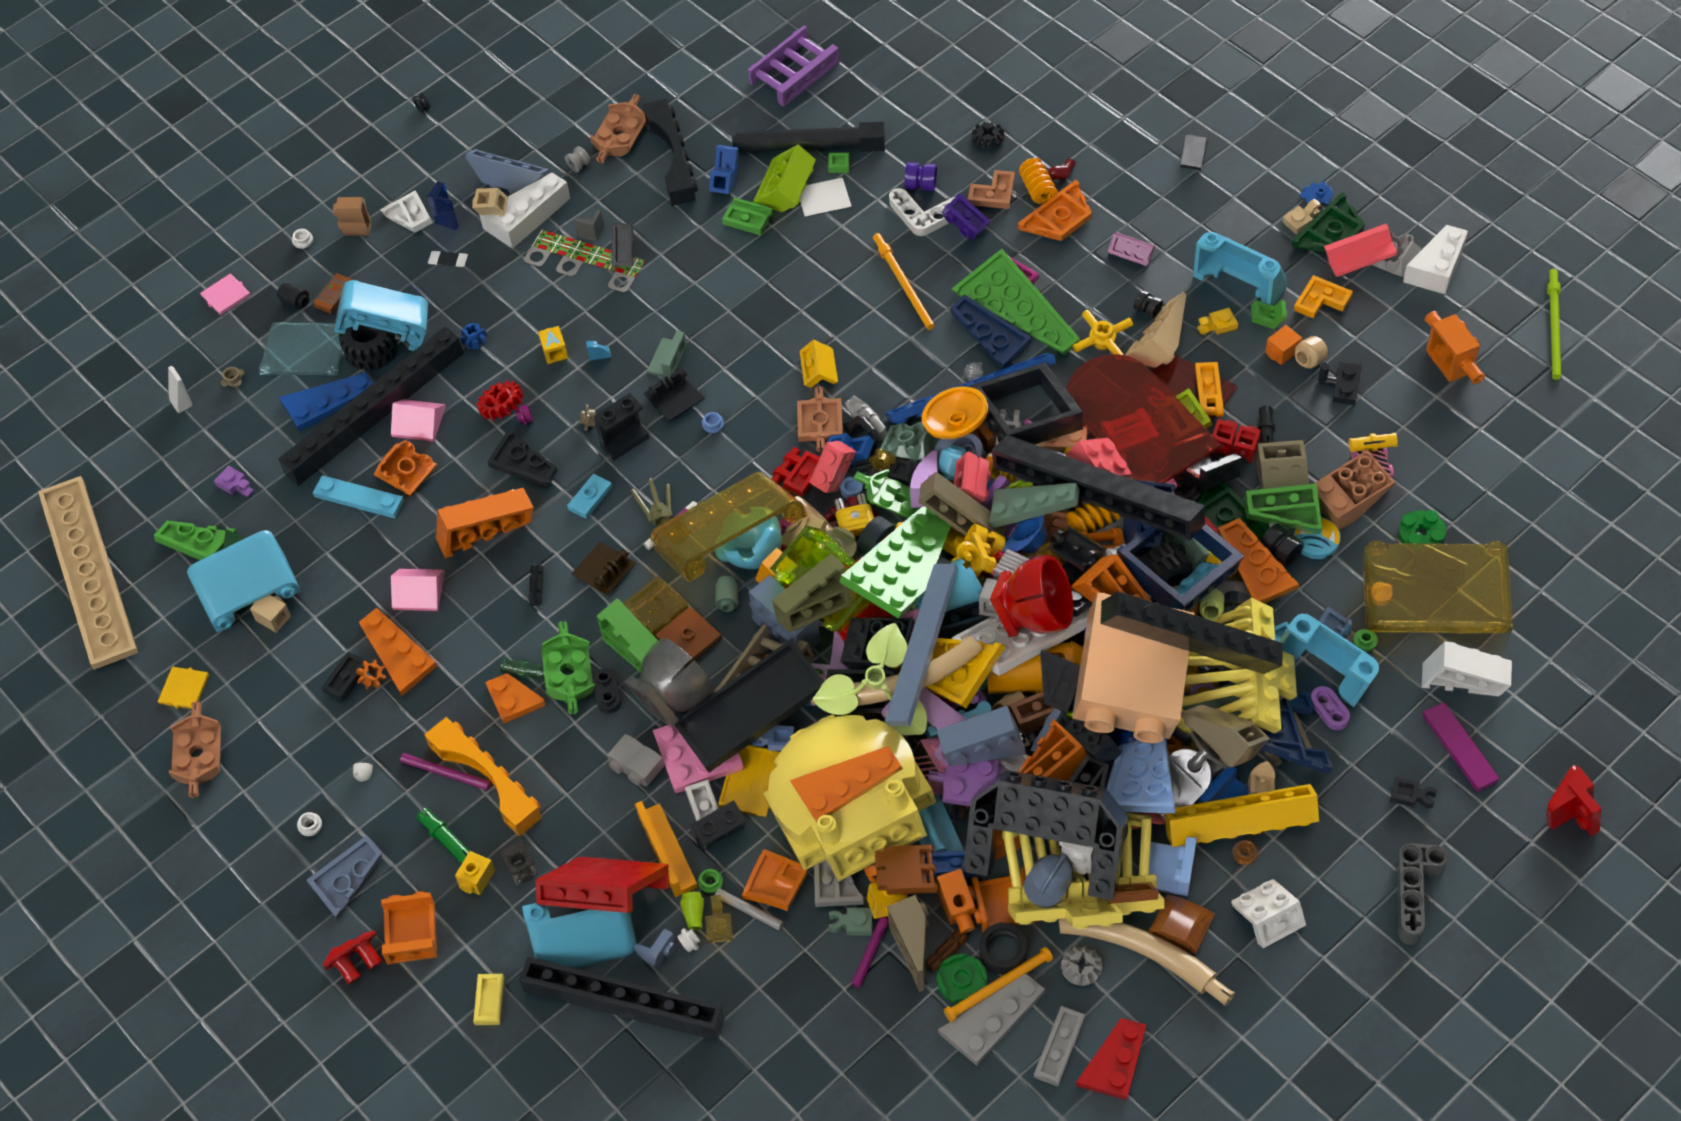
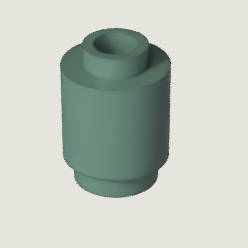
M722 576L718 578L715 584V604L718 609L724 612L733 611L739 605L738 583L731 576Z

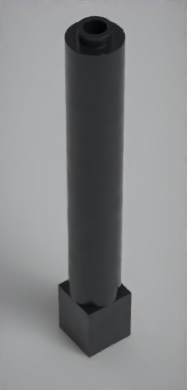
M859 122V127L736 132V136H732V146L739 148L738 152L787 151L796 145H800L804 150L860 148V152L885 151L884 122Z

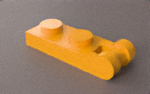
M1218 362L1195 363L1199 404L1207 416L1216 415V418L1223 417L1224 411ZM1215 403V407H1207V404Z

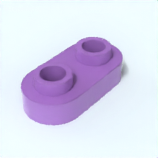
M1325 686L1315 688L1311 694V701L1317 714L1332 730L1346 728L1349 723L1350 713L1332 689ZM1319 700H1324L1326 703H1320ZM1333 718H1338L1340 721H1334Z

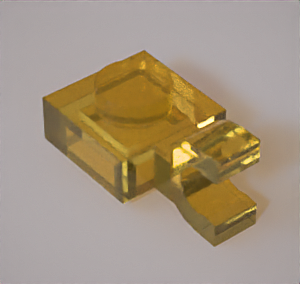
M721 895L711 896L713 915L705 916L708 943L733 940L731 914H723Z

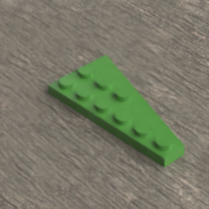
M1000 249L951 289L961 297L965 294L1017 329L1063 355L1073 349L1072 345L1081 341L1003 249Z

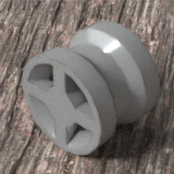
M577 146L572 154L569 153L565 156L567 165L576 173L582 170V166H586L591 162L588 153L580 146Z

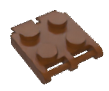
M884 846V851H876L877 889L880 891L887 890V895L937 892L938 885L934 880L936 865L933 864L932 860L934 846ZM925 855H927L928 864H925ZM926 874H929L930 883H927Z

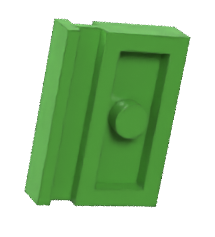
M734 197L733 203L730 204L722 218V223L729 227L762 235L770 216L773 215V208Z

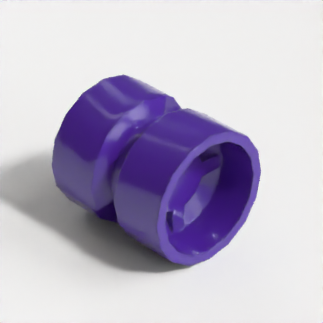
M907 162L904 180L905 189L917 190L921 186L924 191H935L937 164L925 163L921 167L919 163Z

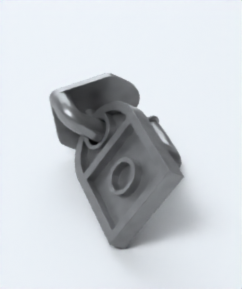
M1192 731L1190 736L1199 748V751L1192 748H1183L1168 756L1175 807L1194 804L1209 788L1213 778V769L1210 761L1217 763L1225 769L1230 767L1219 759V755L1212 748H1209L1202 742L1201 737L1195 731ZM1158 813L1165 820V814Z

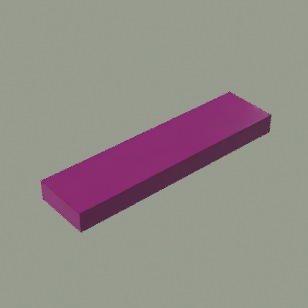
M1445 702L1423 712V718L1476 792L1498 783L1499 777Z

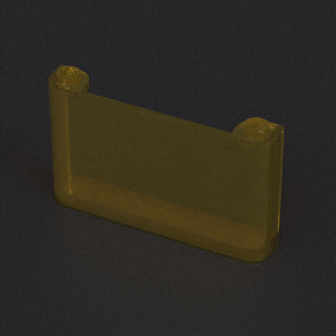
M756 472L656 527L652 531L650 539L654 550L684 579L690 582L701 576L705 571L704 555L779 513L790 523L801 520L807 514L800 501L765 473Z
M1371 541L1369 545L1364 547L1362 553L1366 629L1373 632H1512L1513 621L1508 546L1503 545L1502 542L1493 541L1488 544H1387L1382 541Z

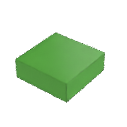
M829 153L828 173H849L850 153Z

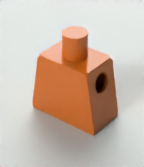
M958 869L938 876L936 881L938 891L936 894L949 924L957 923L961 934L974 930L975 926L971 918L974 916L975 906L962 870Z

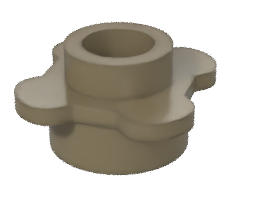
M236 367L226 368L222 372L223 380L221 385L223 387H240L244 371Z
M588 404L585 405V411L580 412V424H584L585 431L588 430V427L595 426V409H589Z

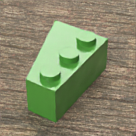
M1317 484L1246 491L1243 496L1246 519L1273 525L1280 524L1282 527L1316 534L1322 531Z
M617 598L597 615L603 641L641 673L644 656L658 640Z

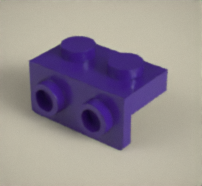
M960 193L941 212L946 221L957 226L960 233L972 241L990 223V220Z

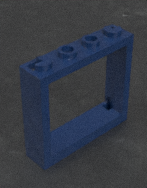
M1205 524L1193 538L1222 561V563L1181 596L1134 556L1136 552L1163 532V530L1148 525L1145 531L1137 532L1130 543L1127 545L1125 543L1122 544L1116 551L1119 558L1148 595L1160 605L1184 611L1192 609L1235 573L1244 557L1243 554Z

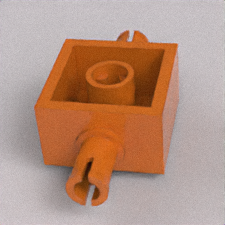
M1436 311L1428 313L1424 320L1431 327L1426 352L1447 380L1452 382L1467 375L1473 384L1483 381L1485 374L1475 364L1480 348L1479 341L1471 335L1466 324L1456 314L1441 319Z

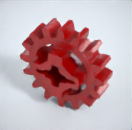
M506 380L504 384L498 382L493 386L491 385L489 391H483L484 396L478 398L479 402L476 405L480 414L486 420L490 417L492 420H495L498 416L502 419L506 415H511L510 411L517 410V405L522 404L521 399L524 398L523 391L515 381L509 383Z

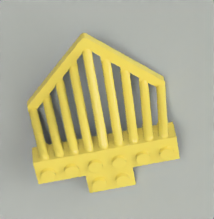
M1253 598L1248 599L1235 608V610L1224 613L1218 619L1212 620L1275 640L1273 607ZM1189 651L1187 666L1223 665L1232 670L1186 675L1185 685L1230 681L1236 685L1184 696L1181 712L1184 711L1183 707L1228 696H1236L1240 699L1217 709L1227 713L1241 711V714L1238 715L1239 717L1251 720L1258 727L1274 734L1281 730L1279 696L1288 700L1297 697L1293 655L1283 651L1282 666L1262 674ZM1180 717L1177 725L1178 728L1190 735L1194 730L1188 728L1184 723V719ZM1192 741L1191 747L1199 749L1195 742Z
M1125 812L1128 816V835L1124 842L1122 877L1119 878V885L1151 882L1156 888L1157 876L1155 874L1149 875L1152 818L1147 814ZM1131 825L1141 827L1138 876L1132 875ZM1002 831L1012 887L1008 888V912L1016 923L1027 925L1033 923V921L1055 922L1060 918H1066L1071 926L1077 929H1087L1091 925L1110 927L1114 923H1122L1123 915H1129L1131 912L1142 911L1152 913L1156 909H1164V898L1159 892L1158 900L1108 904V900L1106 901L1102 898L1088 896L1089 880H1086L1082 874L1076 873L1073 870L1071 885L1062 899L1051 907L1037 906L1027 898L1024 892L1014 838L1019 835L1027 877L1034 866L1030 838L1028 835ZM1033 836L1037 859L1039 860L1047 856L1044 838ZM1048 839L1051 854L1060 855L1059 842Z

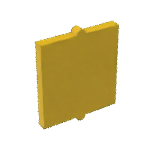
M172 667L158 703L174 706L176 709L179 707L192 709L191 703L199 702L209 673L196 671L191 667L188 669Z

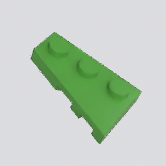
M167 520L153 536L155 541L202 560L223 550L225 530H218L216 526L208 525L207 528L195 527L193 523ZM228 528V530L237 534L236 529Z

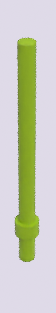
M1551 269L1549 270L1547 294L1550 295L1552 378L1558 380L1561 378L1559 319L1561 284L1558 282V270Z

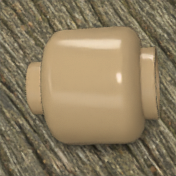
M1317 336L1306 338L1298 343L1295 348L1296 361L1305 368L1311 369L1325 361L1328 356L1325 342Z

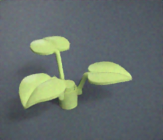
M895 623L885 626L871 638L866 649L867 657L870 662L880 665L869 667L865 673L866 679L862 680V683L856 689H854V683L849 677L841 674L833 675L821 685L819 691L813 697L815 704L831 714H849L858 706V699L855 694L859 693L865 685L875 690L882 688L891 701L892 694L885 685L886 677L883 668L884 665L890 668L900 666L904 661L908 648L898 626ZM918 700L911 726H891L901 735H922L925 733L927 715L920 700Z

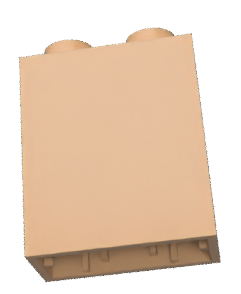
M1097 593L1088 613L1072 719L1085 721L1084 726L1088 730L1097 733H1110L1114 728L1133 731L1134 738L1145 743H1160L1164 738L1170 739L1181 717L1189 651L1100 624L1101 601L1111 595ZM1179 610L1194 615L1193 612Z

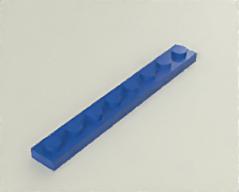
M1045 353L955 387H972L974 384L1041 363H1046L1050 368L1049 365L1056 363L1053 354ZM939 393L885 412L887 420L897 425L907 422L908 417L914 415L921 417L927 403Z

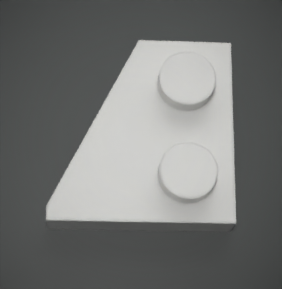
M416 191L380 209L385 217L414 233L433 223Z

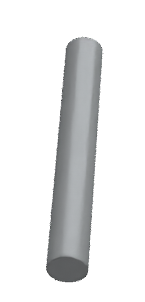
M720 888L716 891L715 897L779 931L783 927L784 922Z

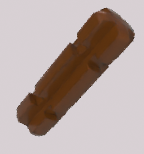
M957 929L951 935L952 938H948L935 950V955L931 954L926 959L927 967L932 971H937L941 963L958 950V946L961 947L967 941V935L965 933L961 934L960 930Z

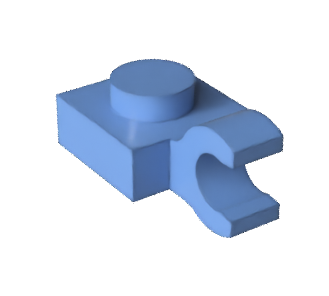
M776 725L752 742V746L763 747L768 744V750L781 751L791 740L790 736L794 734V726Z

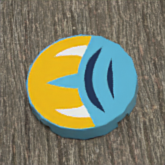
M1321 517L1322 531L1319 534L1295 529L1294 536L1304 543V548L1301 552L1303 556L1321 560L1336 553L1340 546L1341 533L1338 527L1326 518Z

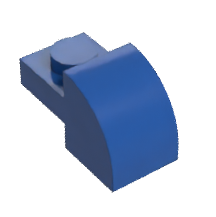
M847 433L830 436L828 442L840 441L856 451L853 460L850 461L849 468L855 467L858 460L867 459L874 443L870 436L852 439Z

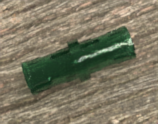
M506 657L502 659V662L505 663L500 665L501 672L520 675V678L524 679L531 677L545 681L543 665L530 663L529 660L518 661Z

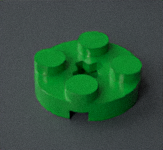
M1417 510L1403 515L1398 529V537L1401 544L1406 548L1408 546L1414 549L1415 553L1419 552L1423 544L1438 550L1446 536V526L1434 510ZM1419 529L1426 530V535H1422L1421 532L1416 531H1418Z

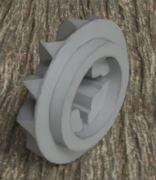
M1074 946L1072 950L1065 953L1061 961V970L1069 982L1079 986L1090 985L1100 977L1102 961L1095 950H1090L1086 946L1080 948ZM1084 958L1085 964L1089 965V967L1085 966L1080 974L1079 967L1075 963H1079Z

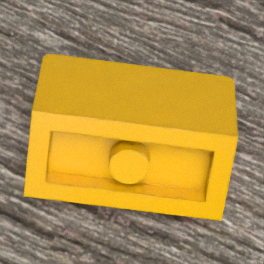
M813 339L799 351L805 386L812 388L822 379L832 384L838 382L834 352L831 347Z

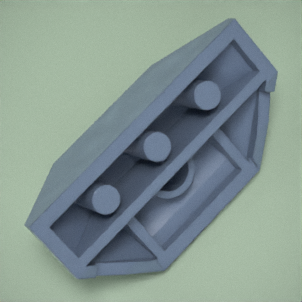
M477 149L466 153L465 156L481 182L489 184L491 188L508 189L510 193H515L549 173L547 168Z

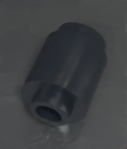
M283 283L278 288L277 296L280 298V301L296 310H302L309 304V293L306 290L292 283Z

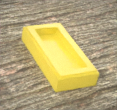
M478 974L473 1020L475 1025H500L504 989L503 974Z

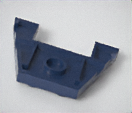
M1301 692L1299 696L1292 700L1280 699L1281 730L1274 734L1260 728L1270 738L1261 750L1329 774L1333 767L1328 751L1304 747L1294 716L1295 712L1296 714L1310 715L1314 710L1309 692Z

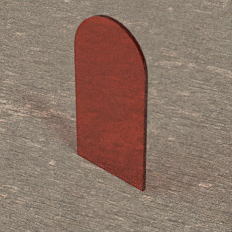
M1119 354L1096 357L1081 365L1068 382L1067 392L1083 411V425L1096 439L1109 438L1114 443L1116 450L1132 473L1130 476L1133 480L1166 483L1221 448V444L1142 362L1135 358Z

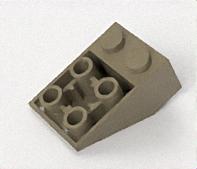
M1303 440L1257 444L1255 462L1260 489L1309 484L1307 457Z
M1203 704L1181 712L1185 725L1194 730L1201 737L1202 742L1209 748H1212L1219 755V759L1231 768L1252 760L1270 739L1253 721Z

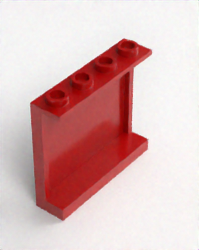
M579 856L536 879L537 905L629 913L633 910L632 894L644 887L669 889V865Z

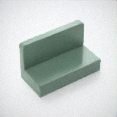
M676 330L672 340L667 338L661 339L648 367L649 374L670 377L675 372L687 347L685 332Z

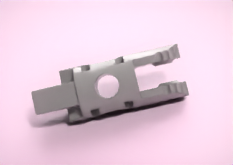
M855 395L847 400L845 405L853 418L859 415L866 416V419L878 432V441L883 442L888 432L882 423V419Z

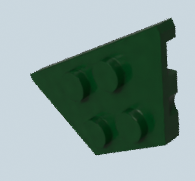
M1342 192L1292 240V246L1326 253L1324 246L1362 233L1365 223L1357 215L1353 205L1350 206L1346 201L1347 196Z
M1226 483L1203 491L1201 499L1197 502L1205 506V516L1217 529L1238 518L1246 524L1258 540L1262 539L1269 529L1263 522L1246 519L1244 501Z

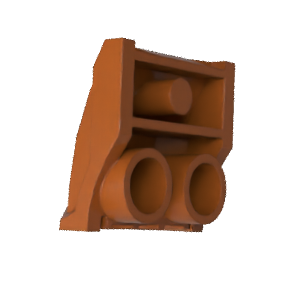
M1168 894L1164 900V909L1159 910L1151 928H1149V933L1176 944V946L1187 953L1191 952L1196 955L1215 914L1188 900Z

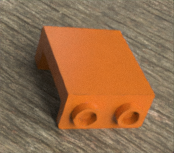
M1021 867L1020 876L1022 885L1024 886L1026 873L1025 867ZM977 876L972 877L971 886L968 889L976 905L974 920L976 924L981 925L982 933L991 925L1000 922L1011 923L1015 926L1023 925L1016 923L1008 912V888L1012 887L1011 876L978 882Z
M420 891L415 892L413 895H392L386 899H381V906L384 910L385 945H382V955L387 965L437 958L435 902L431 893Z

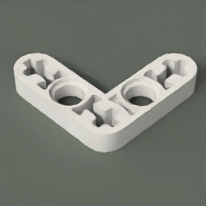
M898 188L890 192L889 203L915 235L925 236L949 224L944 217L942 219H935L933 216L942 214L941 212L944 207L955 197L923 212L904 189ZM906 210L915 211L912 215H907L904 212Z

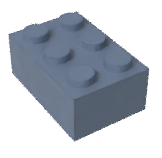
M769 575L749 591L752 619L759 626L766 625L774 640L778 639L784 644L791 639L795 645H797L799 640L807 642L812 650L821 642L818 620L788 632L776 620L772 602L775 597L786 589Z

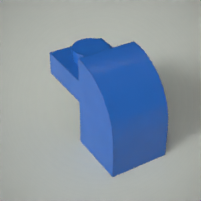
M724 145L716 147L715 167L710 171L709 191L730 194L734 190L739 174V166H737L739 148Z

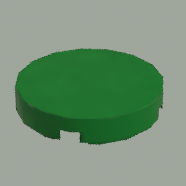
M961 953L951 955L941 963L937 971L936 981L942 996L950 1002L958 1004L987 986L988 977L986 968L979 959Z

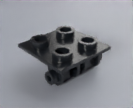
M683 368L680 370L676 369L670 377L665 376V380L661 379L654 386H649V390L644 393L669 422L705 399L686 378L687 373Z

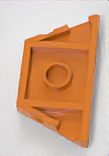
M1077 180L1073 181L1018 222V229L1062 241L1092 218V212L1089 205L1086 204L1084 193H1081L1079 182Z

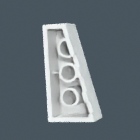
M550 173L508 196L504 216L480 215L483 229L513 249L570 200L567 182L554 173Z

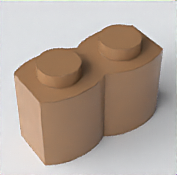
M338 197L337 203L333 205V214L338 218L339 230H342L344 236H369L371 219L364 198Z

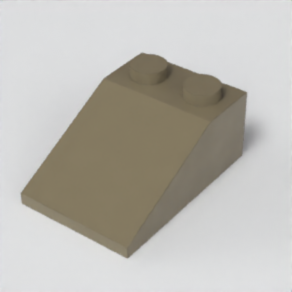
M916 895L887 906L889 929L919 992H922L925 986L926 928L929 927L926 917L929 915L923 902L919 903Z

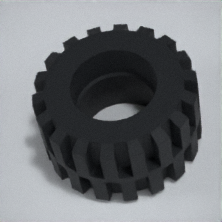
M359 325L357 330L349 327L345 330V334L339 333L338 335L347 362L360 370L363 368L371 370L374 367L378 369L380 365L385 366L388 364L387 361L394 358L393 354L397 352V340L392 332Z
M1173 542L1158 545L1139 559L1171 587L1179 586L1181 581L1187 578L1193 570V564ZM1152 597L1150 598L1152 602H1157Z

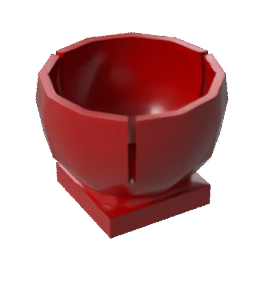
M1049 555L1036 556L1023 562L1013 574H1011L1010 570L1000 573L990 601L1009 638L1018 636L1022 627L1038 634H1053L1063 631L1071 625L1074 612L1072 589L1065 570L1056 558Z

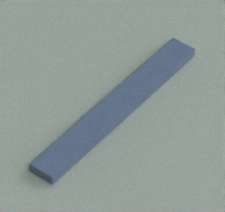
M956 564L933 565L886 715L885 722L888 726H911L958 572Z

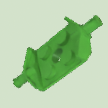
M888 469L870 477L859 471L856 472L854 480L866 485L865 489H867V500L907 519L921 508H911L910 487L901 484L897 480L888 478Z
M560 621L558 622L559 635L543 642L541 647L546 694L555 700L565 701L568 706V713L572 714L573 710V714L578 713L577 700L584 699L594 691L595 686L592 681L588 649L589 641L569 634L568 622L564 621L562 623ZM564 668H569L573 671V673L571 675H565L561 672V670Z

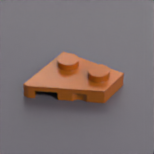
M508 673L485 682L503 724L546 706L542 697Z

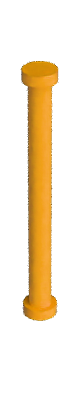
M1043 947L1040 949L1039 954L953 1007H946L944 1009L945 1016L950 1022H954L957 1020L958 1015L1025 973H1028L1045 961L1047 963L1052 961L1053 956L1047 947Z

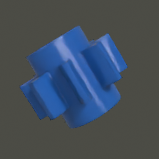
M470 323L460 330L462 334L460 337L462 345L466 344L468 349H479L483 344L487 343L485 338L487 336L486 329H481L479 323Z

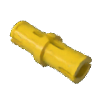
M1372 433L1367 437L1349 438V450L1351 453L1366 450L1376 452L1377 449L1397 447L1396 433L1383 435ZM1382 441V443L1364 445L1366 442Z

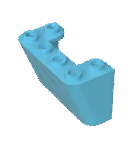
M1308 614L1297 615L1279 641L1283 643V651L1294 656V661L1306 649L1346 676L1338 688V694L1340 698L1352 707H1355L1379 671V664L1372 656Z

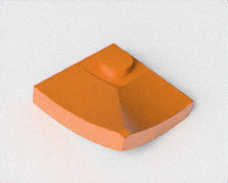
M763 849L742 893V899L768 904L788 911L809 869L804 871L800 863Z

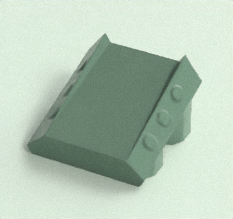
M918 422L913 426H908L906 423L891 425L879 449V453L921 462L931 451H934L938 438L930 435L925 430L922 422Z

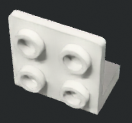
M1274 879L1264 882L1257 888L1231 901L1232 906L1252 923L1257 942L1262 948L1306 926L1300 901Z

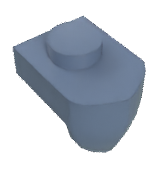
M1330 607L1325 608L1318 621L1343 638L1349 636L1352 631V621Z
M665 928L651 948L639 944L634 945L639 956L654 967H659L666 957L669 958L676 947L673 933Z

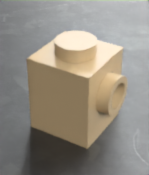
M268 595L257 600L250 608L255 620L275 633L291 617L284 601L276 595Z

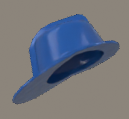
M1041 515L1019 522L1012 535L1005 542L1003 551L1006 552L1009 549L1014 552L1023 550L1026 553L1037 552L1048 537L1047 529L1044 526V516Z

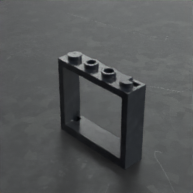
M1046 363L972 385V388L982 392L987 400L988 412L984 420L988 423L991 433H995L998 442H1001L1009 435L1036 445L1083 429V411ZM1040 385L1061 413L1010 429L990 400Z

